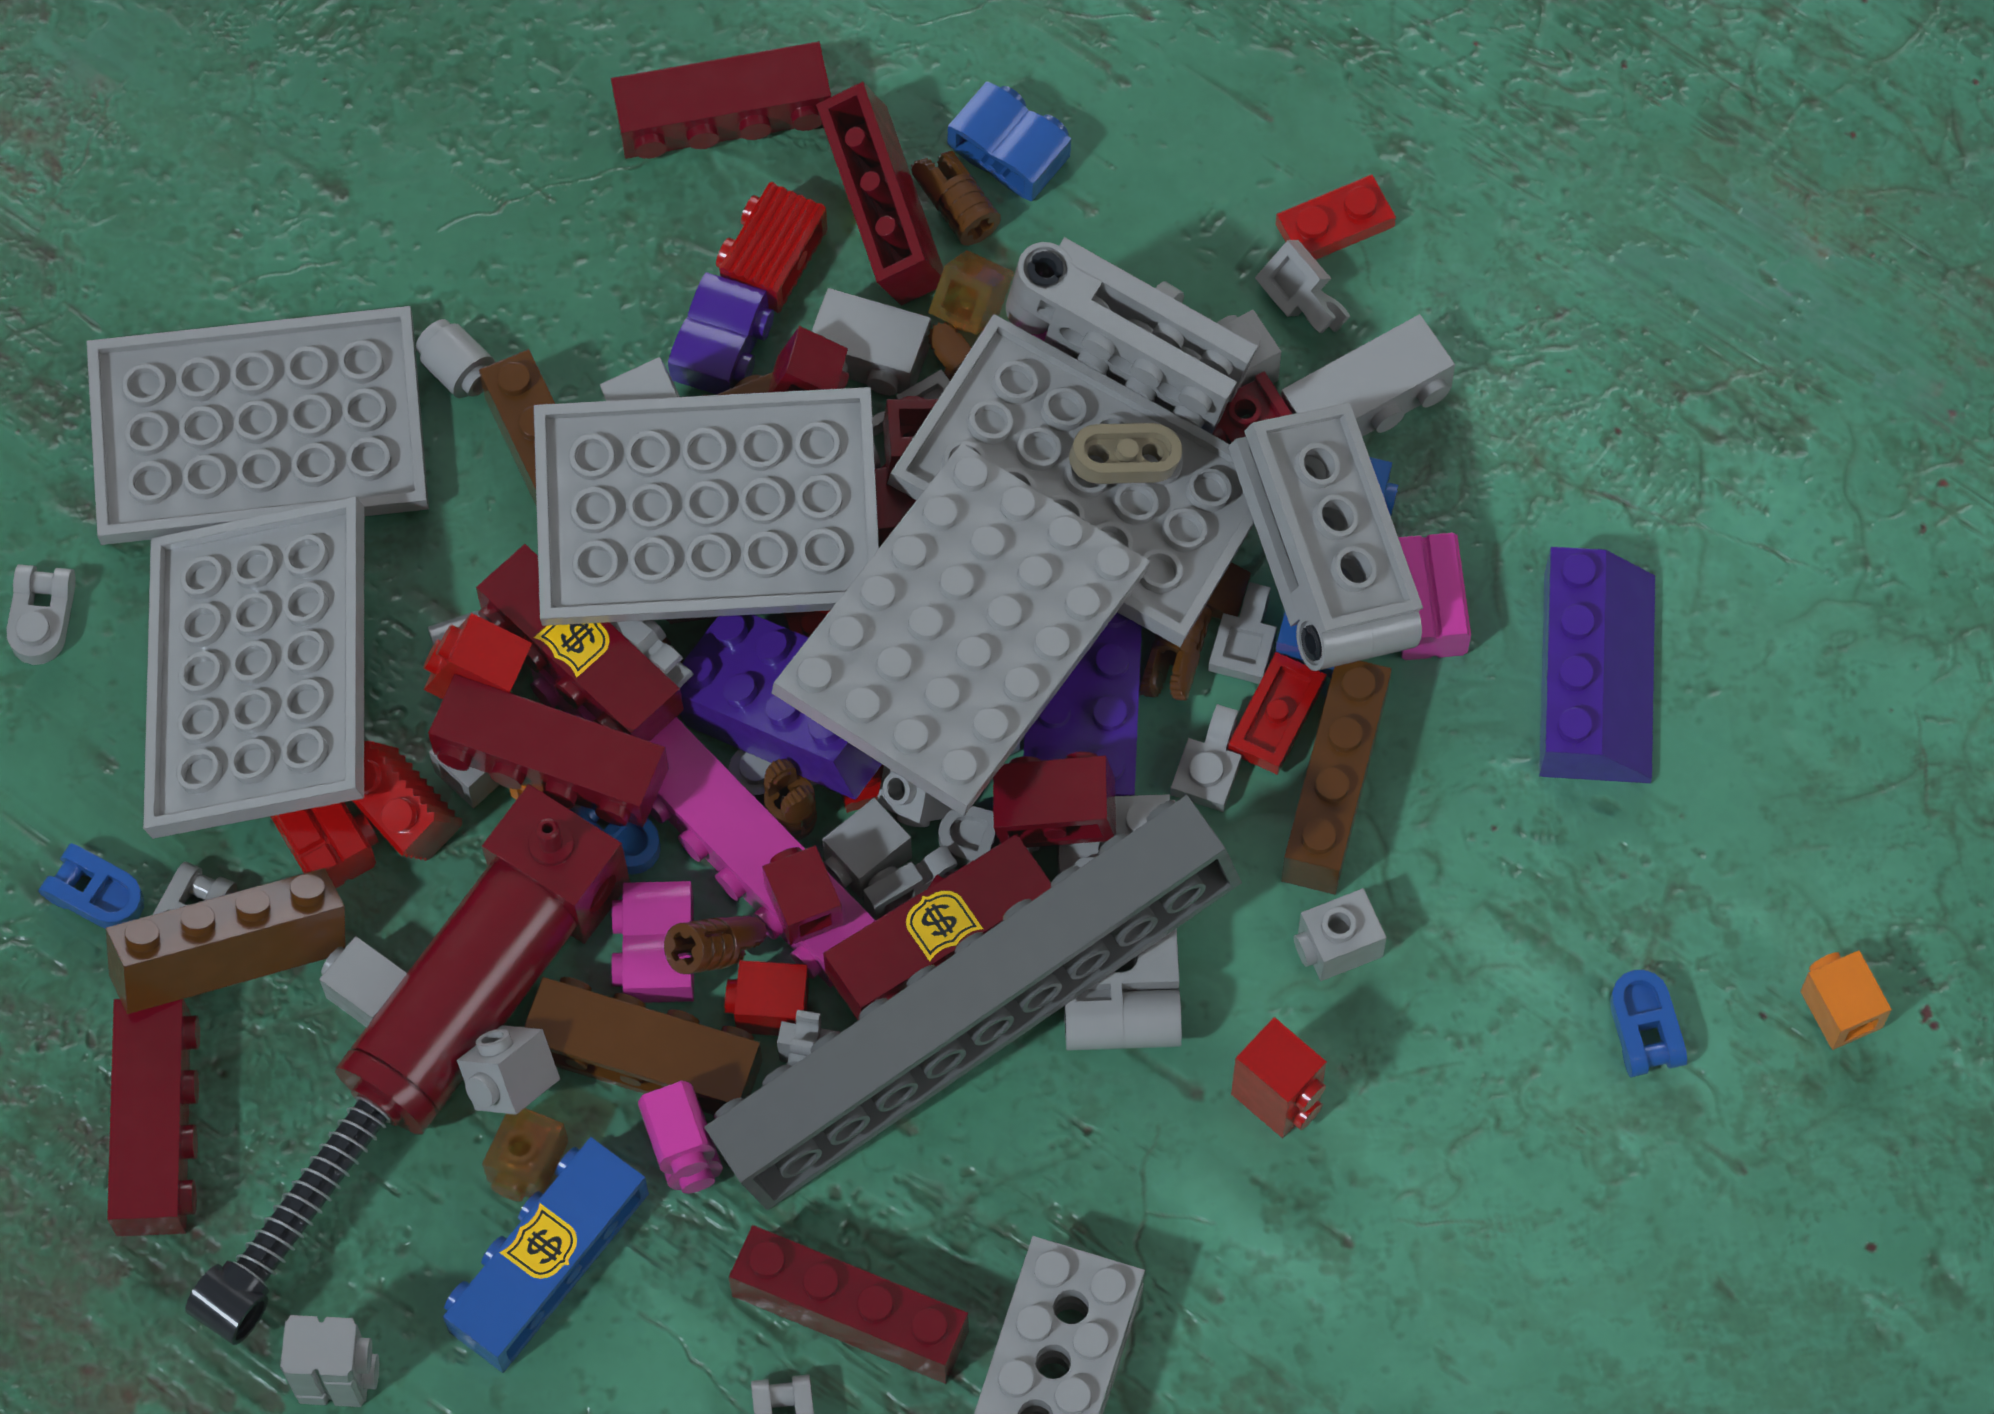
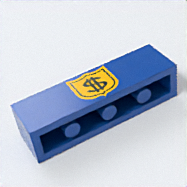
M592 1137L587 1140L581 1149L573 1147L564 1155L555 1170V1175L557 1176L555 1181L544 1194L537 1191L527 1200L518 1215V1219L521 1222L508 1238L500 1236L489 1246L481 1261L484 1267L471 1283L467 1281L461 1282L452 1291L444 1305V1309L447 1312L443 1315L449 1333L502 1373L505 1372L649 1195L645 1176Z

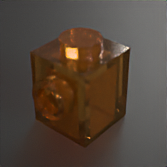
M966 250L945 265L928 313L947 321L954 328L977 335L984 330L993 314L999 316L1014 271Z
M526 1108L516 1115L505 1114L482 1163L487 1181L492 1183L491 1189L499 1195L517 1202H521L524 1196L530 1198L537 1191L544 1194L568 1144L564 1123Z

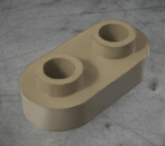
M1157 423L1093 424L1084 427L1077 433L1070 449L1069 461L1074 472L1080 478L1091 483H1155L1164 481L1174 474L1182 456V444L1175 432ZM1143 455H1152L1158 462H1149ZM1088 456H1098L1104 463L1093 461Z

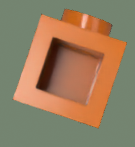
M1860 950L1841 957L1839 952H1834L1818 959L1809 967L1810 972H1808L1800 992L1832 1050L1884 1027L1892 1009Z

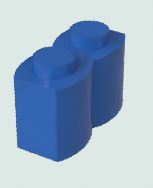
M985 82L948 125L947 144L957 154L979 169L989 172L1002 185L1029 201L1035 199L1068 160L1071 152V138L1068 136V130L1057 118L1047 114L1041 116L1028 110L1024 99L1014 89L1008 86L1000 88L990 82Z

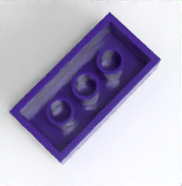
M1116 612L1025 734L1023 756H1032L1043 761L1065 759L1068 754L1074 752H1091L1098 756L1106 755L1115 777V796H1135L1141 625Z
M756 615L718 616L682 663L694 674L680 687L684 709L680 716L686 726L770 763L778 759L791 761L796 768L797 775L856 800L882 764L772 694L775 680L808 640V637Z

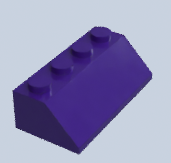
M1569 547L1550 548L1544 573L1539 777L1651 784L1655 575L1608 550Z

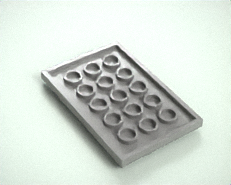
M410 306L87 341L97 536L101 545L151 540L154 537L354 496L363 504L364 516L429 509L414 325Z
M995 314L989 320L893 468L887 482L888 485L917 500L960 444L963 443L1148 559L1150 563L1146 574L1117 612L1179 647L1182 646L1254 525L1228 450L1230 444ZM1157 423L1170 428L1181 441L1182 456L1174 474L1161 482L1091 483L1080 478L1072 469L1069 461L1070 449L1077 433L1084 427L1093 424ZM1143 455L1149 462H1158L1152 455ZM1088 456L1093 461L1104 463L1098 456Z
M871 387L534 405L539 601L542 626L829 611L879 549Z
M961 443L775 680L772 694L957 813L965 816L1146 574L1150 561Z
M354 496L151 538L143 829L154 839L364 798V506L359 499Z

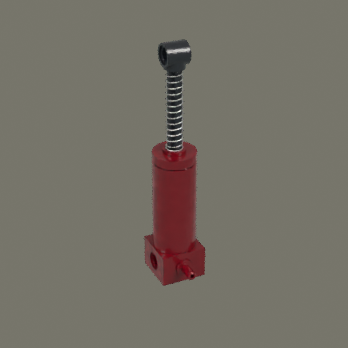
M528 784L482 845L488 866L365 1028L351 1047V1050L347 1052L336 1067L335 1073L351 1090V1094L357 1103L354 1107L347 1108L348 1115L345 1119L338 1120L339 1127L336 1131L329 1132L328 1136L330 1139L327 1143L319 1145L320 1152L318 1155L310 1157L311 1164L309 1167L301 1169L302 1176L300 1179L292 1181L293 1188L291 1191L283 1193L284 1200L280 1205H274V1213L271 1217L264 1218V1227L260 1230H255V1239L252 1242H246L247 1249L243 1254L236 1256L237 1262L227 1260L223 1266L217 1264L202 1276L187 1300L185 1307L187 1314L233 1345L241 1343L248 1337L262 1318L268 1304V1296L266 1295L269 1293L265 1282L271 1274L276 1275L274 1270L280 1262L285 1263L283 1258L290 1249L295 1250L293 1245L299 1237L304 1238L302 1233L308 1225L313 1226L311 1221L317 1213L322 1214L320 1208L326 1200L331 1201L329 1196L335 1188L341 1189L338 1184L344 1176L350 1177L347 1172L353 1164L359 1165L357 1159L363 1151L368 1152L366 1147L372 1139L377 1140L375 1135L381 1127L386 1128L384 1123L394 1126L398 1125L414 1134L423 1135L436 1115L464 1080L457 1060L476 1046V1040L481 1035L496 1030L501 1025L504 1026L570 936L583 944L587 942L612 908V900H618L622 895L623 883H630L621 842L532 785Z

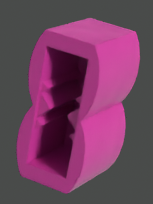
M691 881L623 883L622 900H612L613 934H623L622 952L612 953L613 987H623L624 994L636 997L644 1003L694 1001V973L680 974L673 970L664 952V941L668 930L677 923L694 921V897ZM686 955V956L679 957V958H680V959H683V958H689V957H693V956H692V955Z
M679 1081L643 1094L638 1101V1106L660 1170L664 1172L668 1186L674 1190H682L683 1193L689 1194L699 1192L713 1185L715 1177L720 1175L723 1167L715 1144L704 1128L708 1124L692 1084L686 1081Z

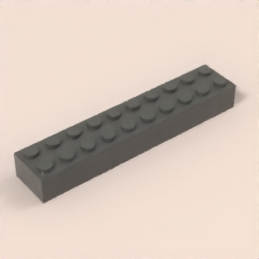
M1185 795L1177 802L1175 800H1168L1160 804L1150 812L1145 824L1129 835L1121 833L1109 839L1100 848L1099 855L1081 868L1073 866L1061 872L1052 881L1051 888L1033 901L1025 899L1013 905L1006 911L1003 921L985 934L977 932L968 936L958 944L955 954L937 967L929 965L920 969L910 977L904 990L889 1000L882 998L869 1004L859 1014V1021L841 1033L834 1031L820 1038L811 1047V1054L793 1066L787 1064L772 1071L763 1080V1087L747 1098H736L720 1107L714 1115L715 1120L704 1128L739 1182L766 1210H769L1242 884L1226 848L1188 795Z

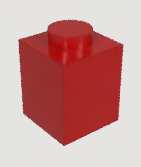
M739 960L737 979H727L725 1013L734 1014L736 1027L750 1034L779 1036L782 1021L796 1024L797 1010L807 1011L810 987L808 965Z

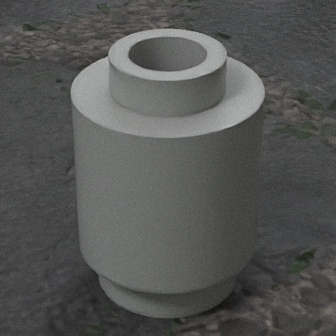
M446 319L438 320L429 325L416 342V351L420 354L421 363L456 398L475 397L483 392L479 369L494 364L495 360L459 324H450Z

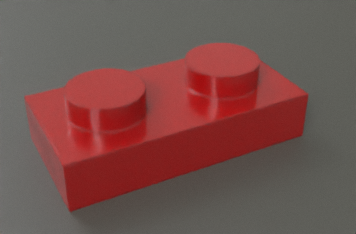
M1371 174L1277 213L1275 224L1285 242L1287 240H1299L1313 258L1317 260L1395 227L1396 216Z
M1275 652L1228 743V751L1242 755L1241 759L1278 775L1325 684L1326 674L1320 671H1313L1307 665Z

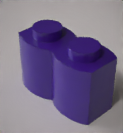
M706 272L697 287L687 318L677 334L669 356L668 368L672 380L713 394H719L734 388L740 380L751 376L755 365V355L750 353L758 339L766 340L774 318V310L768 307L767 291Z

